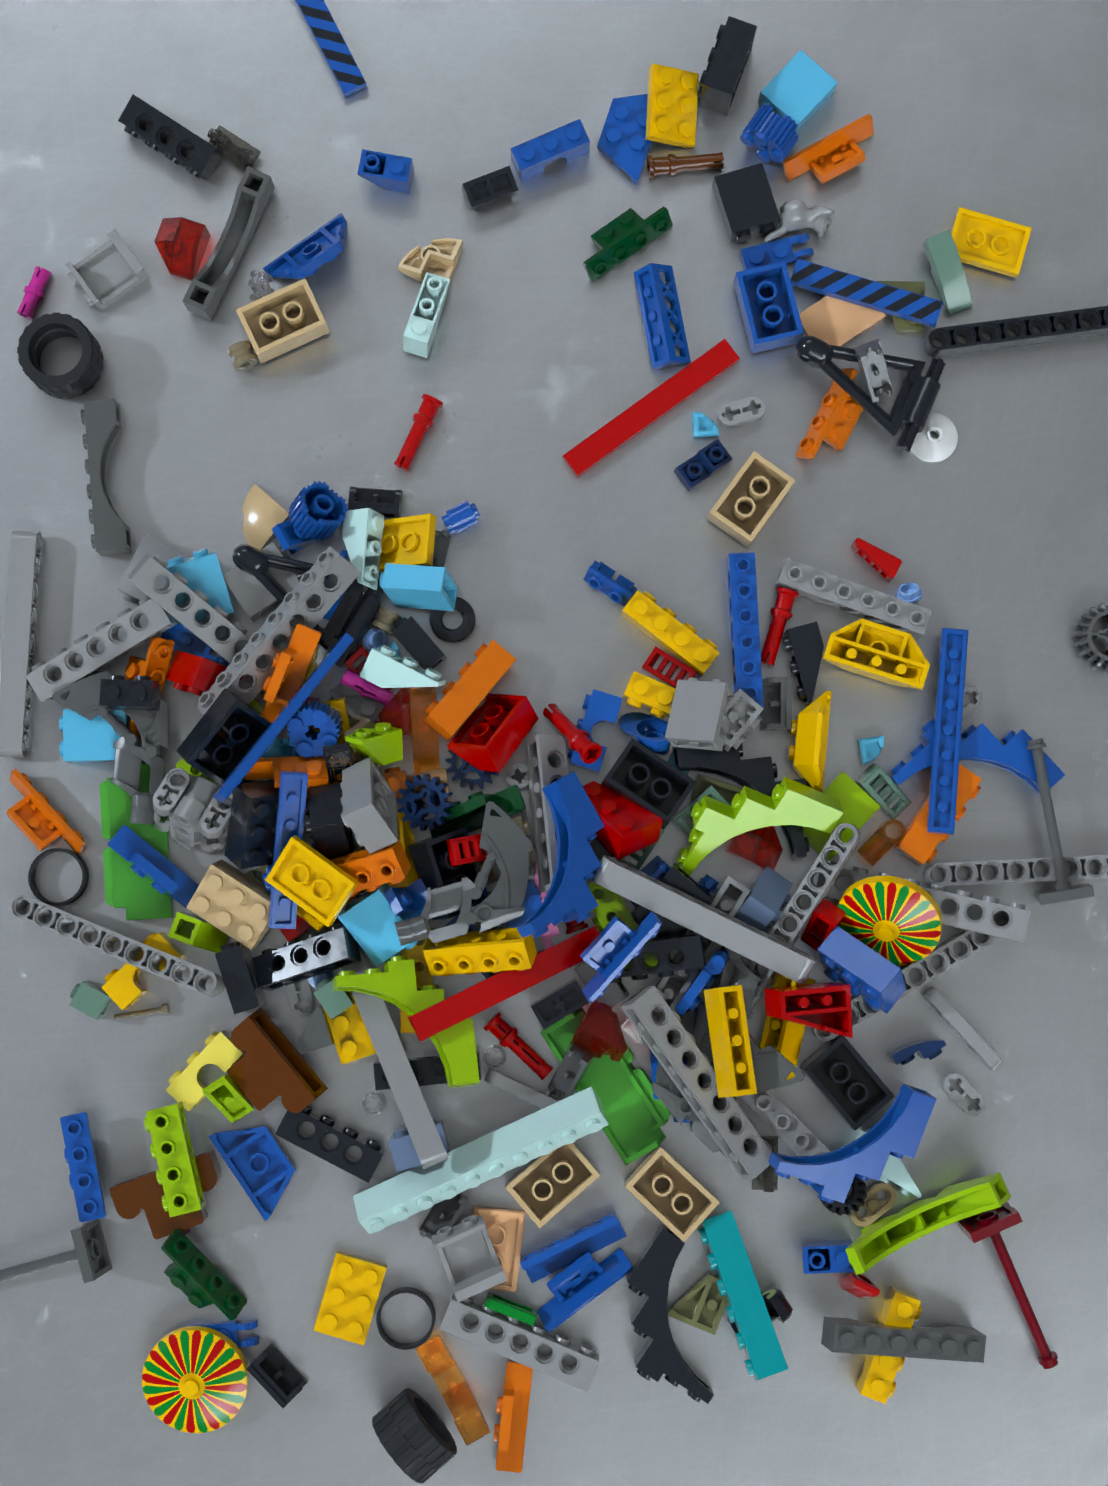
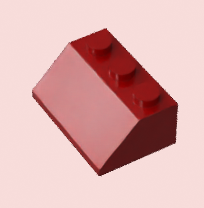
M488 693L447 747L478 770L500 772L539 718L527 696Z

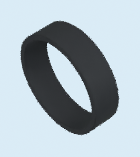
M54 848L42 852L34 859L28 873V883L32 893L37 899L49 905H67L75 902L83 895L89 882V871L85 861L80 855L68 849ZM66 852L78 861L82 870V883L77 893L70 899L58 903L52 902L39 892L35 882L36 870L39 863L49 854Z
M412 1287L395 1289L383 1299L378 1309L376 1322L379 1334L386 1343L397 1349L409 1350L419 1347L426 1342L433 1331L436 1319L435 1308L430 1298L419 1289ZM410 1293L417 1295L426 1302L431 1311V1327L427 1334L416 1342L401 1343L395 1341L383 1329L381 1323L382 1307L391 1297L397 1294Z

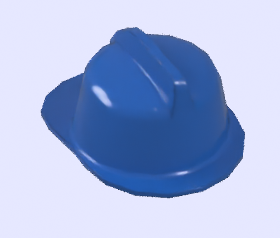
M640 712L626 713L620 717L619 726L623 731L635 736L636 741L654 753L662 755L668 753L670 743L665 738L668 721H663Z

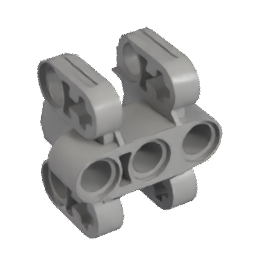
M174 768L167 773L153 796L154 826L162 832L170 831L172 840L184 849L192 850L195 844H200L202 851L205 853L216 854L221 851L227 840L231 807L229 808L221 804V802H218L213 797L219 789L217 785L204 778L192 776L184 769ZM175 776H180L185 779V784L173 786L170 780ZM231 793V795L227 798V799H229L231 802H232L233 793ZM168 816L169 820L162 823L161 817ZM216 838V843H212L211 846L207 845V839Z

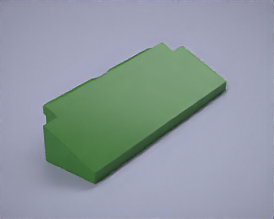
M147 763L141 764L139 791L142 793L149 792L151 767ZM107 778V781L102 782L99 787L102 836L105 839L111 840L116 832L123 825H126L170 861L169 832L159 831L154 826V823L153 825L130 823L132 796L118 785L110 782V779L113 778ZM168 816L161 817L162 823L168 820ZM110 847L103 851L105 900L108 905L114 906V908H126V921L173 917V902L170 895L166 892L162 895L151 886L153 882L146 876L141 878L130 869L132 865Z
M580 1008L540 1032L559 1063H561L572 1042L595 1055L578 1085L577 1091L580 1092L592 1086L600 1098L609 1123L608 1126L602 1129L625 1165L660 1146L666 1139L660 1127L668 1122L671 1112L660 1099H654L651 1080L642 1068L635 1069L633 1066L634 1054L606 1012L602 1013L597 1010L588 1016L584 1009Z

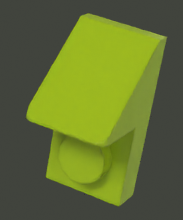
M229 1075L222 1076L202 1089L203 1094L232 1124L254 1110L253 1104L241 1092Z

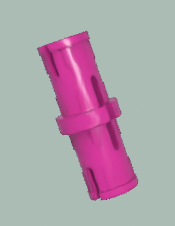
M35 266L29 285L25 286L23 290L25 295L17 310V313L22 317L33 319L39 300H43V291L51 275L50 271L44 268L40 270L39 266Z
M346 669L340 681L341 684L359 692L360 696L364 698L367 696L387 706L393 691L381 688L359 677L360 675L350 669Z

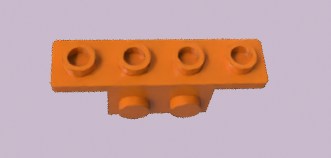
M867 114L786 158L783 161L786 179L790 181L810 170L824 184L866 161L865 153L857 144L874 134L872 116Z
M841 369L852 381H854L858 373L856 369ZM833 381L828 393L823 397L818 413L811 420L810 428L799 444V449L796 453V457L799 459H813L822 441L835 450H842L863 411V408L835 381Z
M298 623L288 647L281 653L278 652L272 663V667H275L272 677H267L263 686V690L266 691L263 700L267 702L262 714L269 721H274L302 686L322 635L320 631Z
M152 637L146 660L130 656L125 669L126 680H135L136 676L152 677L153 681L161 685V698L175 642L169 639ZM130 719L128 728L141 739L136 724Z
M318 755L317 758L315 756H312V758H304L302 756L259 758L245 776V780L273 779L274 788H279L280 771L307 772V787L327 785L329 777L324 755L323 757Z
M17 769L11 771L9 780L24 798L8 809L6 815L40 852L62 837L76 854H80L85 845L84 838L80 832L69 827L64 815L58 810L55 811L49 805V800L45 794L37 792L33 788L32 782L26 774L20 773Z
M507 1361L503 1397H498L496 1414H501L500 1424H495L493 1441H498L496 1470L521 1473L533 1369L515 1361Z

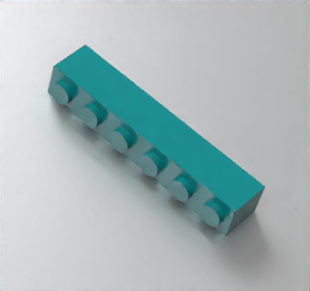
M732 1210L705 1219L700 1224L701 1228L698 1229L702 1244L707 1243L711 1254L707 1255V1259L711 1269L717 1270L720 1280H717L716 1284L721 1297L726 1296L729 1306L725 1307L730 1323L735 1322L738 1333H735V1338L739 1349H744L748 1359L744 1360V1364L749 1377L754 1375L756 1381L788 1370Z

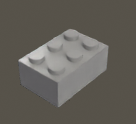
M369 757L342 770L340 786L343 795L341 797L343 813H341V819L347 828L351 827L354 831L357 843L361 847L364 846L369 854H372L398 842L396 794Z

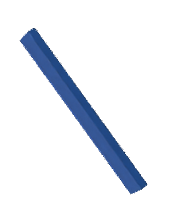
M942 628L927 833L953 835L955 829L968 630Z
M348 633L339 638L213 795L215 799L223 802L231 795L353 642L354 638Z

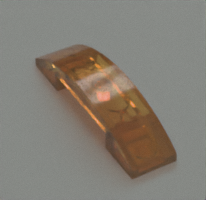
M410 687L414 773L440 769L438 732L425 722L429 715L426 712L427 708L435 699L437 700L436 687Z
M437 1335L415 1348L428 1373L430 1372L454 1417V1423L466 1446L490 1433L487 1422L466 1379L441 1337Z

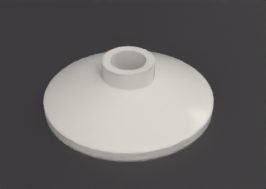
M930 413L923 431L916 435L911 452L918 459L929 463L945 460L953 453L957 445L958 434L955 425L942 414ZM930 432H936L938 439L931 438Z

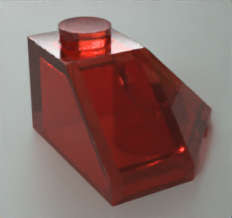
M183 217L163 218L154 242L169 273L192 281L197 275L211 235L204 224Z
M409 687L401 688L379 713V721H375V724L385 722L390 723L391 727L402 729V741L413 740Z
M774 826L750 830L731 838L725 852L763 870L767 866L774 870L783 849Z
M594 1001L580 1022L570 1044L572 1042L595 1055L594 1058L600 1059L602 1055H610L612 1061L620 1062L627 1050V1045L617 1013L613 1012L608 1005Z

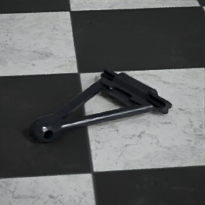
M814 336L802 337L796 345V353L799 359L814 368H821L893 437L897 434L901 425L903 429L896 447L901 452L906 451L909 453L917 433L922 432L941 387L938 381L946 364L943 362V359L932 357L924 377H922L921 373L926 364L925 361L883 354L887 368L907 371L892 410L888 414L876 402L872 403L871 398L831 361L832 358L858 363L854 349L830 345Z
M248 544L238 545L232 554L234 564L240 570L255 576L280 603L283 602L288 592L267 572L269 567L304 574L314 565L308 562L266 554ZM380 572L376 590L368 587L366 592H362L361 589L364 585L358 583L356 578L346 589L325 629L323 630L318 624L313 628L322 633L319 644L326 651L335 636L341 638L345 633H348L354 638L353 642L334 664L335 666L342 668L352 648L358 647L382 604L379 601L384 592L380 587Z

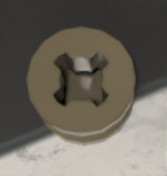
M249 340L237 342L227 349L228 355L234 360L233 367L235 370L248 369L258 362L257 356L252 353V344Z
M380 606L378 616L372 620L371 625L381 629L388 635L394 636L392 634L395 630L394 625L402 617Z

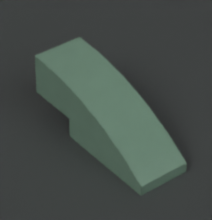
M950 229L927 238L922 245L932 267L930 271L948 316L973 307L965 272Z

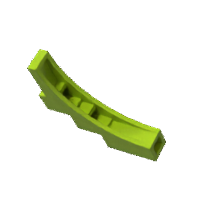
M784 777L782 782L774 787L771 797L744 786L740 794L737 793L734 796L731 806L704 795L700 803L697 802L692 809L691 817H693L694 827L689 834V842L685 848L682 847L679 850L676 861L678 866L690 876L700 861L716 847L735 836L768 826L796 825L815 828L831 834L844 813L839 799L787 777Z
M406 956L391 957V961H387L384 965V972H381L380 968L365 970V974H355V971L352 970L341 971L339 976H335L332 980L333 991H354L373 995L394 1004L410 1016L444 1000V990L436 989L435 985L422 986L420 991H417L414 959L406 960ZM473 1018L465 1019L429 1037L437 1048L445 1068L448 1088L475 1086L480 1083Z
M998 1172L947 1186L935 1197L910 1203L898 1214L879 1218L871 1225L864 1227L861 1230L862 1235L845 1249L848 1260L853 1266L856 1275L867 1272L888 1255L924 1235L959 1220L1001 1207L1011 1198L1001 1173Z

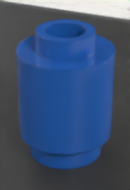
M466 500L445 511L446 514L441 516L449 534L454 532L458 534L478 524L477 518L480 517V513L474 503L469 505Z

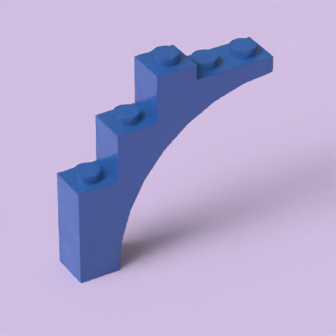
M933 718L921 728L924 732L919 738L925 743V746L920 743L909 753L912 757L906 763L900 761L891 769L893 775L890 778L896 785H900L916 772L931 766L935 723ZM983 723L976 727L972 724L961 733L964 738H961L959 761L984 762L1006 769L1025 780L1040 794L1032 750L1026 749V746H1028L1027 741L1033 739L1023 729L1016 732L1013 730L1008 732L1001 739L1003 744ZM1043 751L1049 787L1051 789L1065 774Z
M575 771L542 788L551 808L556 827V869L551 887L543 903L531 918L517 928L522 938L533 935L536 938L548 931L547 926L551 923L555 926L563 921L567 923L575 919L577 923H580L591 917L590 911L599 906L585 881L594 877L593 871L602 866L589 841L598 837L596 832L605 826Z
M903 1083L895 1101L882 1119L866 1134L852 1143L834 1151L813 1156H789L771 1152L768 1163L775 1169V1174L786 1179H790V1176L797 1177L800 1182L811 1186L819 1194L818 1198L832 1204L834 1200L844 1203L854 1176L864 1181H868L869 1178L879 1181L889 1154L903 1159V1156L915 1157L937 1099L925 1090Z

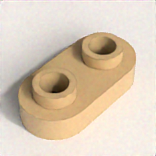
M876 1182L866 1190L867 1198L864 1199L865 1204L859 1207L866 1209L865 1215L858 1216L857 1212H851L852 1215H849L851 1221L857 1226L867 1227L889 1210L896 1201V1192L891 1185L884 1182ZM881 1190L885 1191V1197L878 1199L877 1193Z

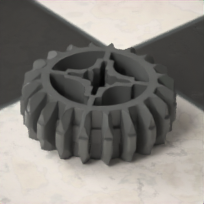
M1101 603L1098 605V608L1091 607L1089 614H1082L1081 618L1084 622L1076 624V627L1081 631L1075 632L1074 637L1080 638L1081 641L1076 642L1075 647L1082 646L1083 650L1079 652V656H1088L1085 661L1086 664L1095 661L1094 669H1100L1103 665L1104 671L1108 672V637L1103 636L1108 633V606ZM1099 618H1106L1102 630L1092 632L1095 622ZM1093 642H1096L1100 645L1101 652H1099L1096 649Z

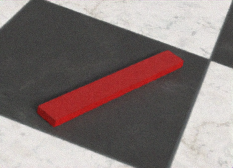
M726 339L722 340L569 450L562 458L578 478L740 360L739 356Z
M596 925L536 954L530 969L501 971L408 1017L419 1042L584 961L580 955L599 935Z

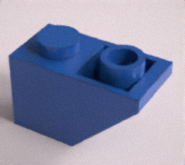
M362 149L357 173L360 177L386 190L410 193L414 173L412 158Z
M851 1239L824 1240L802 1246L803 1273L855 1272L845 1251L853 1241Z

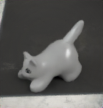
M797 199L787 201L780 207V227L769 232L764 241L768 243L786 232L803 228H811L816 231L817 237H823L824 232L827 231L832 223L828 216L833 215L835 210L822 206L808 208L804 201Z

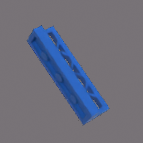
M650 263L635 271L634 277L652 369H661L670 364L686 365L691 360L673 268L670 265ZM660 272L665 274L666 284L661 280ZM665 296L670 301L671 308L666 304ZM670 320L675 325L676 332L670 328ZM674 345L679 348L680 356H676Z
M613 1211L520 1257V1264L522 1269L526 1270L531 1283H534L574 1263L587 1252L592 1254L627 1236L616 1212Z

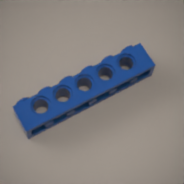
M755 552L731 553L726 559L734 695L741 689L763 707Z

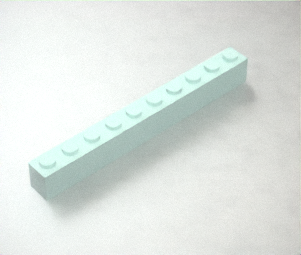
M591 1086L448 1152L449 1159L426 1169H423L422 1165L417 1166L354 1195L358 1222L369 1234L379 1232L391 1224L403 1221L415 1213L427 1210L439 1202L451 1199L463 1191L475 1188L487 1180L499 1177L505 1172L518 1166H523L542 1155H547L559 1147L574 1143L577 1139L590 1133L598 1132L601 1128L609 1125L600 1098Z

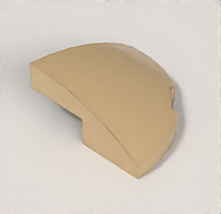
M455 238L433 239L431 241L432 245L425 246L422 250H420V246L413 248L403 257L398 265L399 271L421 283L426 272L448 278L451 282L460 257L463 240Z
M256 484L250 489L242 507L244 523L242 529L248 544L259 550L266 547L275 538L272 528L279 523L286 522L290 515Z

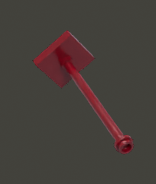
M1006 1202L999 1208L957 1221L960 1230L973 1243L988 1237L991 1238L1039 1350L1040 1356L1037 1360L1044 1369L1055 1367L1058 1364V1356L1056 1352L1050 1351L1000 1234L1001 1231L1023 1222L1019 1212Z

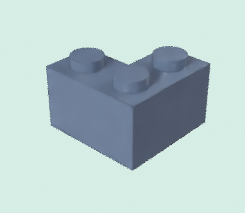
M767 866L750 889L751 891L734 918L767 933L770 928L769 923L773 922L775 924L782 915L783 910L780 907L784 908L790 900L791 895L788 892L793 884Z
M432 1118L446 1153H448L451 1149L443 1120L437 1122L436 1118ZM403 1126L395 1129L388 1142L396 1172L422 1165L407 1127Z

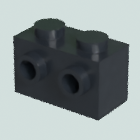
M110 675L109 679H101L99 705L110 710L159 711L161 685L153 681L150 676H136L135 680H126V676Z

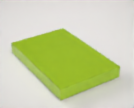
M844 771L823 791V793L839 799L844 812L831 834L815 828L803 827L804 837H808L810 847L818 855L839 825L848 823L860 829L881 807ZM850 828L845 829L841 834V838L845 843L854 836V832ZM835 850L831 851L827 856V860L830 861L838 852Z

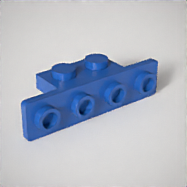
M123 825L108 842V846L132 865L130 869L141 878H144V876L149 878L153 882L151 886L162 895L166 892L186 908L199 885L130 828Z
M651 912L635 931L618 917L614 916L580 955L582 960L598 971L582 990L589 1002L593 1003L596 998H600L611 981L622 974L627 963L640 954L643 945L657 935L662 922L654 912Z
M87 1112L63 1116L60 1118L65 1143L64 1156L69 1164V1182L71 1189L74 1190L79 1221L86 1222L104 1218L107 1213Z
M618 1249L601 1263L590 1252H587L546 1283L555 1297L538 1309L537 1314L548 1332L553 1331L634 1269L622 1249Z

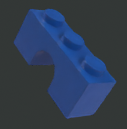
M578 119L512 147L511 161L520 181L523 182L544 173V168L556 159L565 158L568 163L589 154L590 140L581 120Z
M593 689L592 695L586 694L582 709L587 710L584 720L579 718L576 727L587 731L590 739L594 742L591 736L592 728L598 723L615 725L623 698ZM601 746L602 753L600 757L590 764L584 763L581 760V755L570 747L567 758H571L570 765L599 774L607 747Z

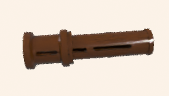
M722 152L676 157L673 153L668 154L667 157L653 158L650 155L647 156L648 178L652 179L657 175L668 174L670 177H674V175H677V172L723 169L724 163L722 161H724Z

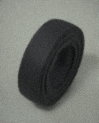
M460 597L456 598L454 610L461 613L463 618L462 624L458 628L449 629L443 624V615L447 611L431 610L429 622L431 629L439 639L445 642H460L466 639L475 627L476 618L474 610L466 600Z

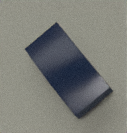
M719 439L698 451L695 456L676 467L674 472L686 489L690 491L727 465L733 458Z
M941 1039L919 1040L898 1047L887 1055L892 1063L896 1065L899 1063L901 1065L909 1063L915 1058L914 1053L916 1052L920 1058L932 1060L943 1052L941 1048L946 1046V1043Z

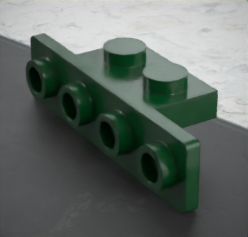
M662 207L644 220L630 208L590 236L592 242L600 251L583 263L589 279L592 282L596 281L669 230L673 224L668 209Z
M513 785L495 794H483V791L469 795V800L466 802H453L454 806L447 809L452 815L443 817L446 823L444 825L437 824V829L430 830V833L434 836L446 830L466 826L469 834L482 828L486 804L489 801L494 802L508 816L525 810L526 806L519 787ZM494 809L491 810L490 816L501 817Z
M179 1228L174 1229L161 1246V1249L174 1262L169 1264L164 1273L170 1278L171 1283L188 1297L189 1302L200 1309L215 1304L229 1320H235L246 1305L247 1299Z

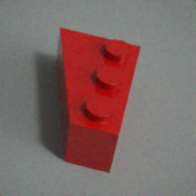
M595 781L583 786L605 826L596 832L598 835L596 839L617 860L659 840L663 818Z
M827 982L764 988L765 1014L767 1016L853 1038L851 987L849 984Z

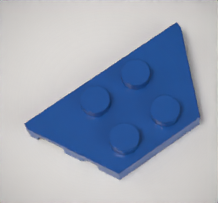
M648 94L613 98L597 146L606 157L611 158L613 164L619 170L622 169L631 177V181L637 185L652 143L650 140H645Z
M340 213L265 266L263 270L269 278L303 279L315 274L324 263L336 259L339 253L344 250L347 221L343 214Z
M267 1125L211 1134L209 1139L265 1221L268 1220L291 1180L296 1167Z

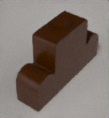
M262 1008L249 1015L232 1031L231 1040L233 1045L238 1050L245 1051L246 1054L231 1066L227 1073L258 1111L264 1109L281 1095L282 1104L285 1109L292 1113H299L328 1089Z
M214 1149L195 1156L203 1192L210 1191L221 1181L222 1172ZM156 1170L109 1188L118 1215L125 1219H133L145 1211L153 1238L156 1240L169 1236L177 1228L186 1235L191 1232V1227L202 1224L208 1218L206 1206L198 1211L170 1217L169 1212L163 1208L162 1196L165 1194L163 1185L158 1184Z

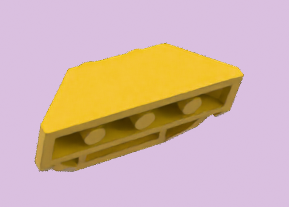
M862 618L832 632L823 655L824 660L843 670L890 685L920 690L924 687L930 663L924 657L910 633Z
M832 691L824 692L796 715L795 720L791 722V729L789 731L790 735H794L793 745L788 746L787 760L791 761V768L800 779H806L807 785L822 793Z

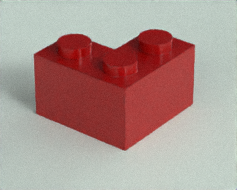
M176 650L165 679L174 682L173 688L201 696L202 693L210 689L215 683L217 676L225 671L227 667L206 658Z

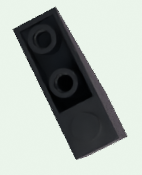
M817 621L787 629L784 633L785 637H782L785 652H790L792 659L789 662L791 674L793 677L796 676L799 686H796L799 701H804L805 706L810 705L813 701L824 649Z

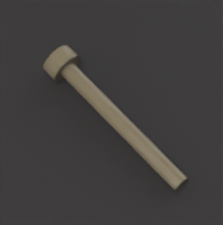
M167 1003L162 1004V1007L114 1014V1019L160 1012L164 1015L169 1014L170 1009Z

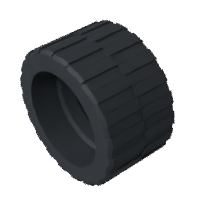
M53 312V314L47 313L39 318H35L25 327L18 340V361L23 368V372L40 390L42 389L46 394L56 398L69 399L85 394L99 380L100 373L103 370V353L98 341L79 319H75L66 313ZM60 337L77 338L82 344V354L78 364L71 371L63 375L50 376L43 373L40 368V358L44 348L51 341Z
M405 1388L372 1418V1426L386 1452L397 1466L417 1483L427 1481L457 1454L455 1441L443 1421L432 1407L416 1391L410 1388Z

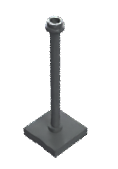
M1043 738L1027 741L1028 746H1026V749L1032 750L1057 880L1055 889L1036 892L1037 902L1040 905L1093 897L1095 896L1094 889L1089 883L1071 886V882L1067 880L1042 750L1043 747L1047 746Z
M100 1219L87 1221L81 1226L70 1230L75 1249L0 1270V1281L77 1259L84 1283L96 1280L112 1269Z

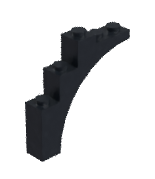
M742 743L737 749L731 747L728 752L725 749L715 751L672 746L675 767L680 771H699L716 774L734 781L742 787H749L770 797L774 787L782 782H775L778 772L776 763H772L771 756L741 760L740 757H743ZM805 778L794 779V781L810 787V785L806 784ZM780 825L788 843L791 859L800 860L807 857L810 845L808 837H804L803 826Z
M661 1224L634 1264V1269L626 1276L627 1282L630 1284L628 1286L630 1290L639 1296H642L643 1293L646 1295L630 1318L635 1333L643 1338L650 1337L634 1360L635 1366L638 1368L637 1373L644 1379L650 1381L652 1378L658 1382L662 1375L665 1374L664 1378L673 1386L678 1387L680 1384L688 1390L687 1395L699 1403L703 1400L709 1404L714 1396L712 1388L701 1380L682 1358L670 1331L667 1311L669 1281L675 1261L685 1242Z

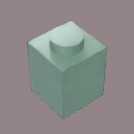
M330 976L318 983L316 986L319 990L313 993L330 1019L335 1018L355 1004L348 991H333Z
M83 981L81 984L78 983L72 990L70 997L73 999L69 1005L99 1020L103 1019L113 1000L101 987L90 981Z

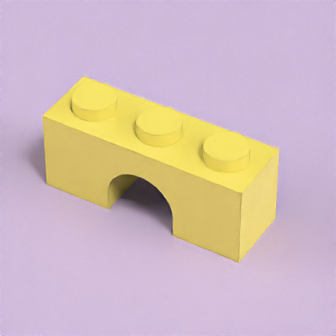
M225 1030L219 1033L214 1031L204 1042L207 1046L202 1052L195 1051L186 1061L189 1064L183 1072L180 1070L176 1071L168 1080L170 1086L166 1091L177 1102L182 1101L183 1107L188 1112L194 1109L205 1097L202 1089L207 1087V1085L202 1080L203 1068L207 1064H214L225 1073L246 1053L245 1051L238 1050L233 1045L231 1035Z

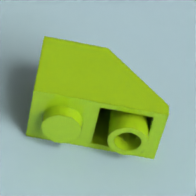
M377 723L374 728H360L356 730V733L345 736V741L364 759L370 757L374 763L381 765L403 760L402 729L391 727L390 723Z
M177 912L168 937L218 953L221 952L220 947L226 945L229 935L204 919L185 912Z

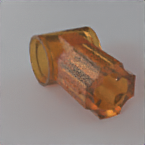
M885 820L857 849V852L873 867L904 837V825L899 820ZM894 824L898 828V834L895 838H889L886 835L887 825Z

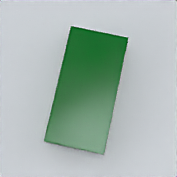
M487 1293L484 1307L534 1326L537 1318V1311L535 1309L494 1293Z

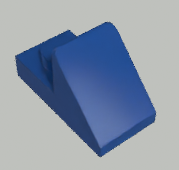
M286 521L272 528L284 551L289 550L290 554L293 555L317 542L315 539L311 540L310 537L299 538L294 533V524Z
M420 878L406 888L391 887L384 892V895L395 916L415 917L421 915L424 909L427 888Z

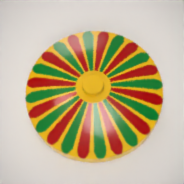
M895 876L864 878L848 887L839 899L837 907L845 912L839 927L896 966L910 965L924 959L935 949L939 942L942 930L940 909L926 890L909 880Z
M202 1326L182 1327L162 1337L147 1356L142 1371L143 1393L154 1414L168 1426L187 1433L211 1432L230 1422L242 1407L249 1388L248 1366L241 1350L230 1338L221 1332Z

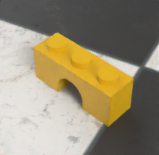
M153 932L143 941L148 946L180 959L185 955L164 932H159L157 935ZM143 949L137 953V961L142 959L144 955ZM166 958L159 964L160 971L165 969L167 965ZM125 963L119 971L117 969L111 971L104 978L106 983L101 987L122 1010L129 1009L147 992L139 981L140 968Z

